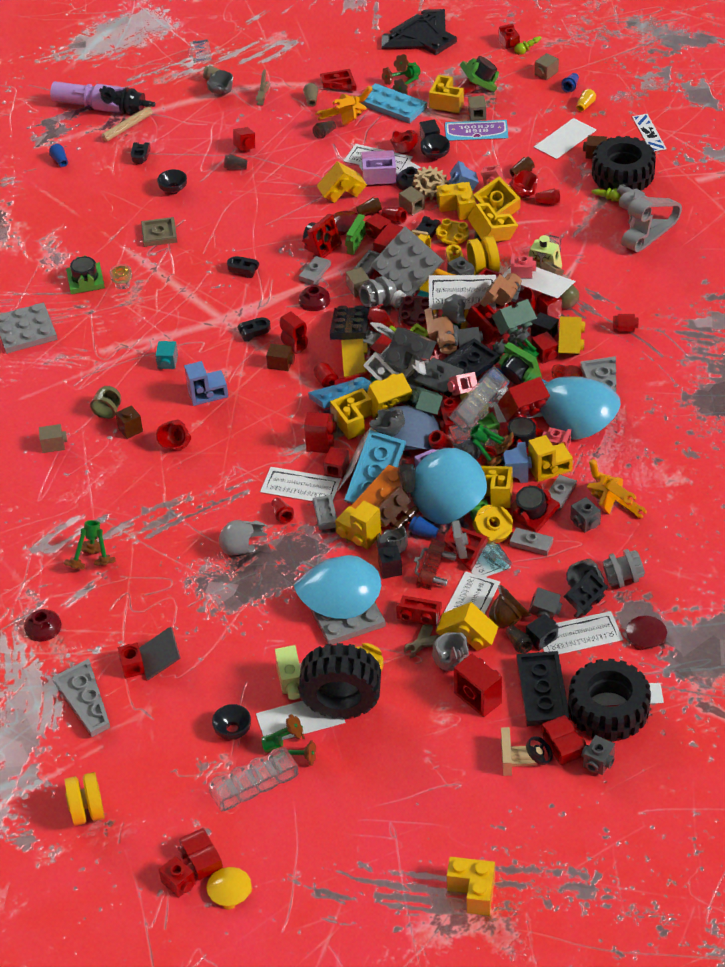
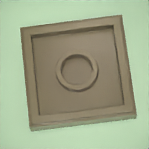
M174 217L141 221L144 247L177 243Z

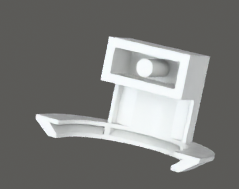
M370 323L377 331L383 333L391 340L393 339L395 332L381 323ZM389 346L381 354L375 352L363 365L380 381L392 374L397 375L402 372L405 378H408L415 370L422 375L426 374L424 361L414 354L407 369H400L384 362Z

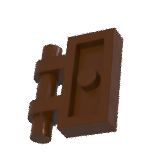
M400 486L396 487L376 506L380 508L381 526L385 527L389 524L392 527L390 530L404 527L419 512L416 506H413L410 510L407 508L411 500ZM401 513L403 517L397 521L395 517Z

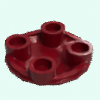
M339 211L333 214L339 235H344L349 231L358 213Z
M405 296L399 307L401 321L411 326H414L416 323L419 325L426 323L425 309L429 308V298Z
M646 615L632 619L627 624L626 634L636 649L644 650L665 644L667 629L661 620Z

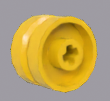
M493 236L483 237L481 242L477 238L467 241L468 262L472 263L475 268L474 275H478L484 267L496 272L500 271L499 252Z
M95 772L84 774L83 789H81L79 779L76 776L65 778L66 801L74 826L86 823L85 809H89L90 817L93 821L105 819Z

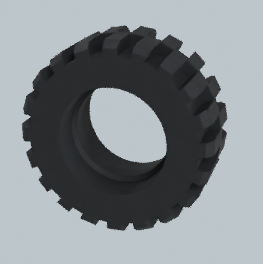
M616 136V138H608L607 141H602L594 149L592 156L593 179L604 190H608V188L615 189L624 184L631 189L642 191L654 179L655 151L644 140L640 141L636 137Z
M337 643V645L326 644L324 647L319 646L315 648L314 651H311L303 659L300 669L299 695L307 707L309 706L315 713L319 712L322 716L326 717L328 715L335 719L337 717L349 719L351 716L355 718L360 716L361 713L369 712L377 704L380 697L381 669L378 661L371 653H366L365 649L361 647L359 649L355 648V645L351 644L348 646L343 645V643Z
M599 659L596 660V663L590 662L586 664L585 668L581 667L576 671V675L572 677L569 686L568 710L569 714H571V720L574 724H577V728L580 731H586V735L592 738L597 735L603 739L617 741V738L623 740L629 738V734L635 735L639 732V728L644 727L646 719L649 717L651 691L650 684L645 679V675L641 671L637 672L638 668L632 664L629 666L627 662L622 660L617 662L615 659H608V661ZM601 693H614L623 697L627 702L619 706L610 707L598 704L592 697Z

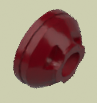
M311 285L299 294V304L307 311L323 310L330 304L329 292L321 286ZM318 291V293L311 294L309 292Z
M40 609L32 612L26 618L24 629L26 635L31 640L42 642L57 636L62 624L57 613L48 609ZM41 615L47 617L44 621L41 622L35 620L38 616Z

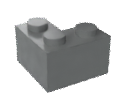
M397 327L384 362L400 369H407L413 354L420 358L430 359L436 341L406 328Z

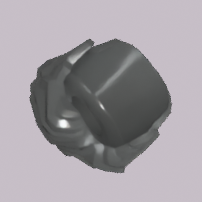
M223 70L216 71L213 76L211 73L207 81L208 90L214 94H228L232 90L233 75Z
M457 294L448 297L442 307L444 317L447 316L451 322L456 324L464 323L466 321L464 318V308L466 305L463 300H466V298Z
M385 409L378 410V418L370 421L371 428L391 437L396 436L405 424L404 414L400 409L392 412Z
M468 437L463 443L454 444V448L469 453L475 459L482 455L479 448L472 443L473 437ZM481 442L480 444L485 449V443Z
M405 528L385 530L381 536L379 533L377 536V548L397 545L399 553L404 552L408 545V535Z
M591 559L580 560L572 564L566 573V580L571 588L590 570L602 581H604V578L598 569V565Z

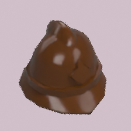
M498 585L499 595L490 608V620L502 628L513 626L522 617L532 616L506 588Z

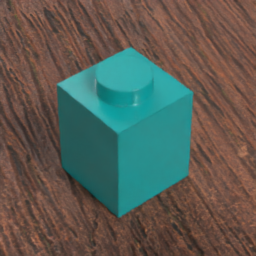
M158 341L155 355L157 369L176 368L178 358L176 341Z

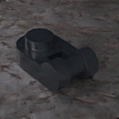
M133 143L131 150L133 162L142 164L147 160L151 149L150 143Z
M424 216L415 230L428 232V235L432 238L441 221L437 219L431 220L430 217Z
M234 256L227 260V268L230 272L245 274L248 278H252L255 270L259 267V262L255 259Z
M261 317L242 322L237 328L242 334L243 340L247 342L252 340L253 337L268 333L271 325L269 319Z

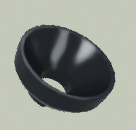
M428 135L421 141L422 153L433 160L444 157L450 150V142L443 135ZM432 151H439L440 153H439V154H432L431 152H432Z
M407 167L399 172L396 177L397 187L401 190L411 187L414 175L418 169Z
M166 170L157 178L159 188L165 192L177 194L186 186L187 175L181 170Z
M229 704L215 712L212 718V725L220 737L237 739L244 736L250 729L251 716L249 711L243 706ZM230 725H237L239 727L235 732L227 731Z

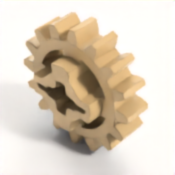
M431 166L428 169L422 167V170L418 169L414 175L412 186H415V189L422 193L425 199L430 197V200H432L433 197L437 199V186L448 185L449 180H446L447 175H442L443 170L437 171V167L434 169Z

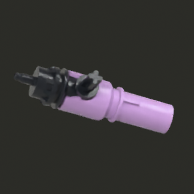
M54 81L50 90L52 101L84 105L86 108L92 106L94 110L132 115L145 107H155V102L145 100L144 93L137 92L135 89H129L128 87L96 84L95 86H92V84L79 85Z

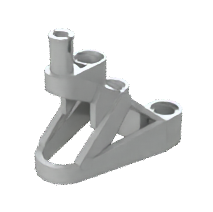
M624 184L620 185L617 189V192L622 195L619 200V206L628 210L630 215L628 221L630 229L624 233L621 244L635 252L644 250L674 226L680 218L682 205L679 202L670 198L647 197L645 192L639 189H631ZM673 206L672 213L667 220L652 219L651 207Z

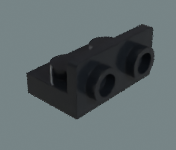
M590 570L563 597L577 610L574 614L577 618L581 613L585 616L593 608L590 605L594 601L598 603L606 596L603 592L608 586Z

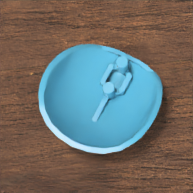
M568 376L554 378L545 385L550 397L546 401V405L540 409L545 421L551 428L564 431L571 429V440L590 437L605 428L618 413L621 402L618 394L607 384L584 377Z
M443 448L427 455L418 463L410 479V494L415 506L424 517L437 524H449L466 515L481 502L487 490L485 473L480 464L469 453L457 448Z
M346 555L329 558L315 565L295 582L294 589L303 603L316 613L336 619H348L363 614L374 604L380 593L381 577L378 570L369 562L358 556Z

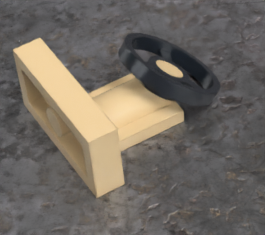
M510 727L501 728L503 776H512V767L537 766V763L546 765L552 760V750L544 739L533 736L526 742V746H511ZM532 740H535L541 744L540 746H530ZM543 747H545L548 752L547 761L544 758L545 753Z

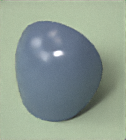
M410 405L386 409L391 412L397 409L403 411L405 418L404 427L393 437L406 441L405 450L433 449L429 444V435L435 430H441L431 413L416 409Z

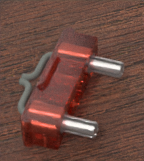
M433 538L429 548H424L420 557H415L414 562L417 563L415 574L418 576L417 588L422 587L431 590L433 583L442 586L447 585V579L436 576L442 557L453 561L457 557V554L445 551L446 543ZM427 551L420 573H418L420 566L418 560L422 559L424 552Z

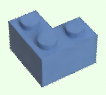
M202 361L184 365L188 393L193 406L228 397L227 383L221 370L206 373Z

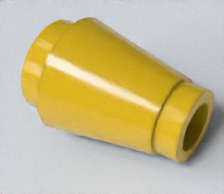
M591 89L584 90L576 105L577 110L583 112L595 102L596 93Z

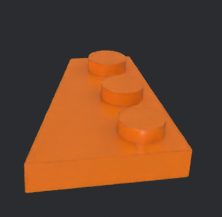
M388 465L351 507L356 509L363 501L377 506L396 487L402 486L407 471Z

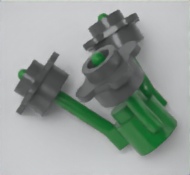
M528 328L516 329V332L508 337V341L537 358L540 353L536 351L537 348L527 339L530 335L527 331ZM504 339L492 346L493 351L499 354L500 357H502L503 353H506L504 347L506 344L503 343Z

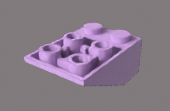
M394 150L361 152L363 179L367 185L396 183Z

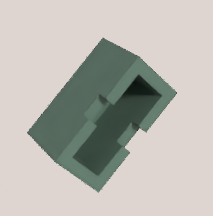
M528 299L516 303L515 307L510 305L502 308L492 315L501 335L505 333L511 335L516 332V329L521 327L526 329L532 326V322L537 317Z
M416 387V390L412 391L410 401H412L411 404L416 409L437 415L442 396L438 392Z

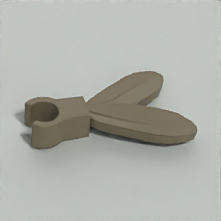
M265 69L262 72L260 91L256 97L257 105H264L265 94L270 86V82L266 81Z
M424 624L417 640L405 645L404 653L407 650H412L410 658L416 656V653L422 650V647H432L440 635L430 636L433 626Z

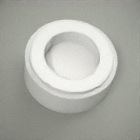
M401 290L396 291L390 304L394 308H399L406 294Z

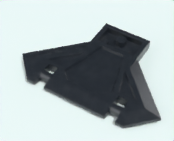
M426 9L421 11L422 15L416 14L390 30V34H383L382 49L423 48L437 55L455 44L457 37L446 32L445 9Z

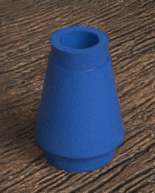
M572 73L564 78L561 82L562 89L565 92L574 91L579 76L576 73Z
M60 144L52 145L49 149V155L60 167H65L68 164L64 147Z
M414 516L408 530L414 535L435 539L439 528L420 516Z

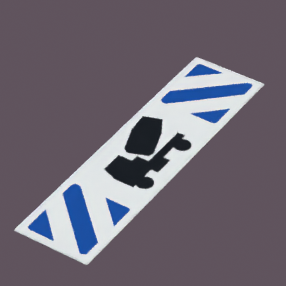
M648 114L632 116L646 143L654 151L665 150L666 147Z

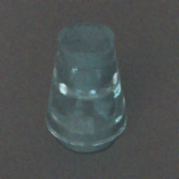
M492 542L483 550L485 559L503 571L511 566L512 562L499 544Z

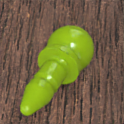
M541 36L535 37L527 43L526 41L518 43L514 49L515 53H526V50H530L529 47L541 40Z
M608 188V190L594 189L591 191L597 196L606 197L607 200L611 199L614 202H618L622 196L617 192L618 188Z

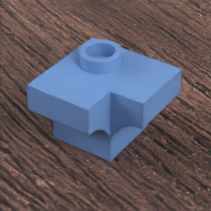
M458 161L450 172L451 179L448 185L469 182L473 191L479 181L476 172L468 169L463 162Z
M519 442L516 448L506 450L503 453V466L513 467V477L519 479L520 483H528V468H532L531 456L527 457L525 442Z

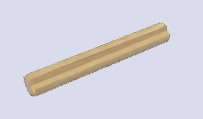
M151 107L142 109L101 135L105 142L111 140L152 115Z

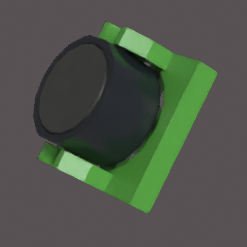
M478 56L477 59L473 58L468 63L462 61L460 67L472 83L495 92L497 86L494 83L498 78L499 72L492 62L482 56Z
M85 255L83 257H76L70 263V268H66L71 294L105 288L100 262L96 263L91 257Z
M510 342L504 346L506 353L501 357L499 364L507 379L516 385L538 377L542 379L536 357Z

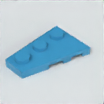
M358 377L348 382L308 392V395L313 402L325 409L330 406V401L362 388L365 392L368 391L371 381L364 377Z

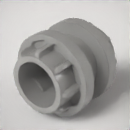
M381 276L375 280H366L359 290V297L365 307L371 308L379 304H384L383 306L387 307L391 305L392 297L397 290L391 279L388 280L386 277Z
M625 549L623 550L624 556L616 558L614 553L608 555L609 559L603 561L606 577L612 587L616 585L619 588L625 587L624 581L631 578L633 583H637L639 578L644 576L645 571L638 551Z

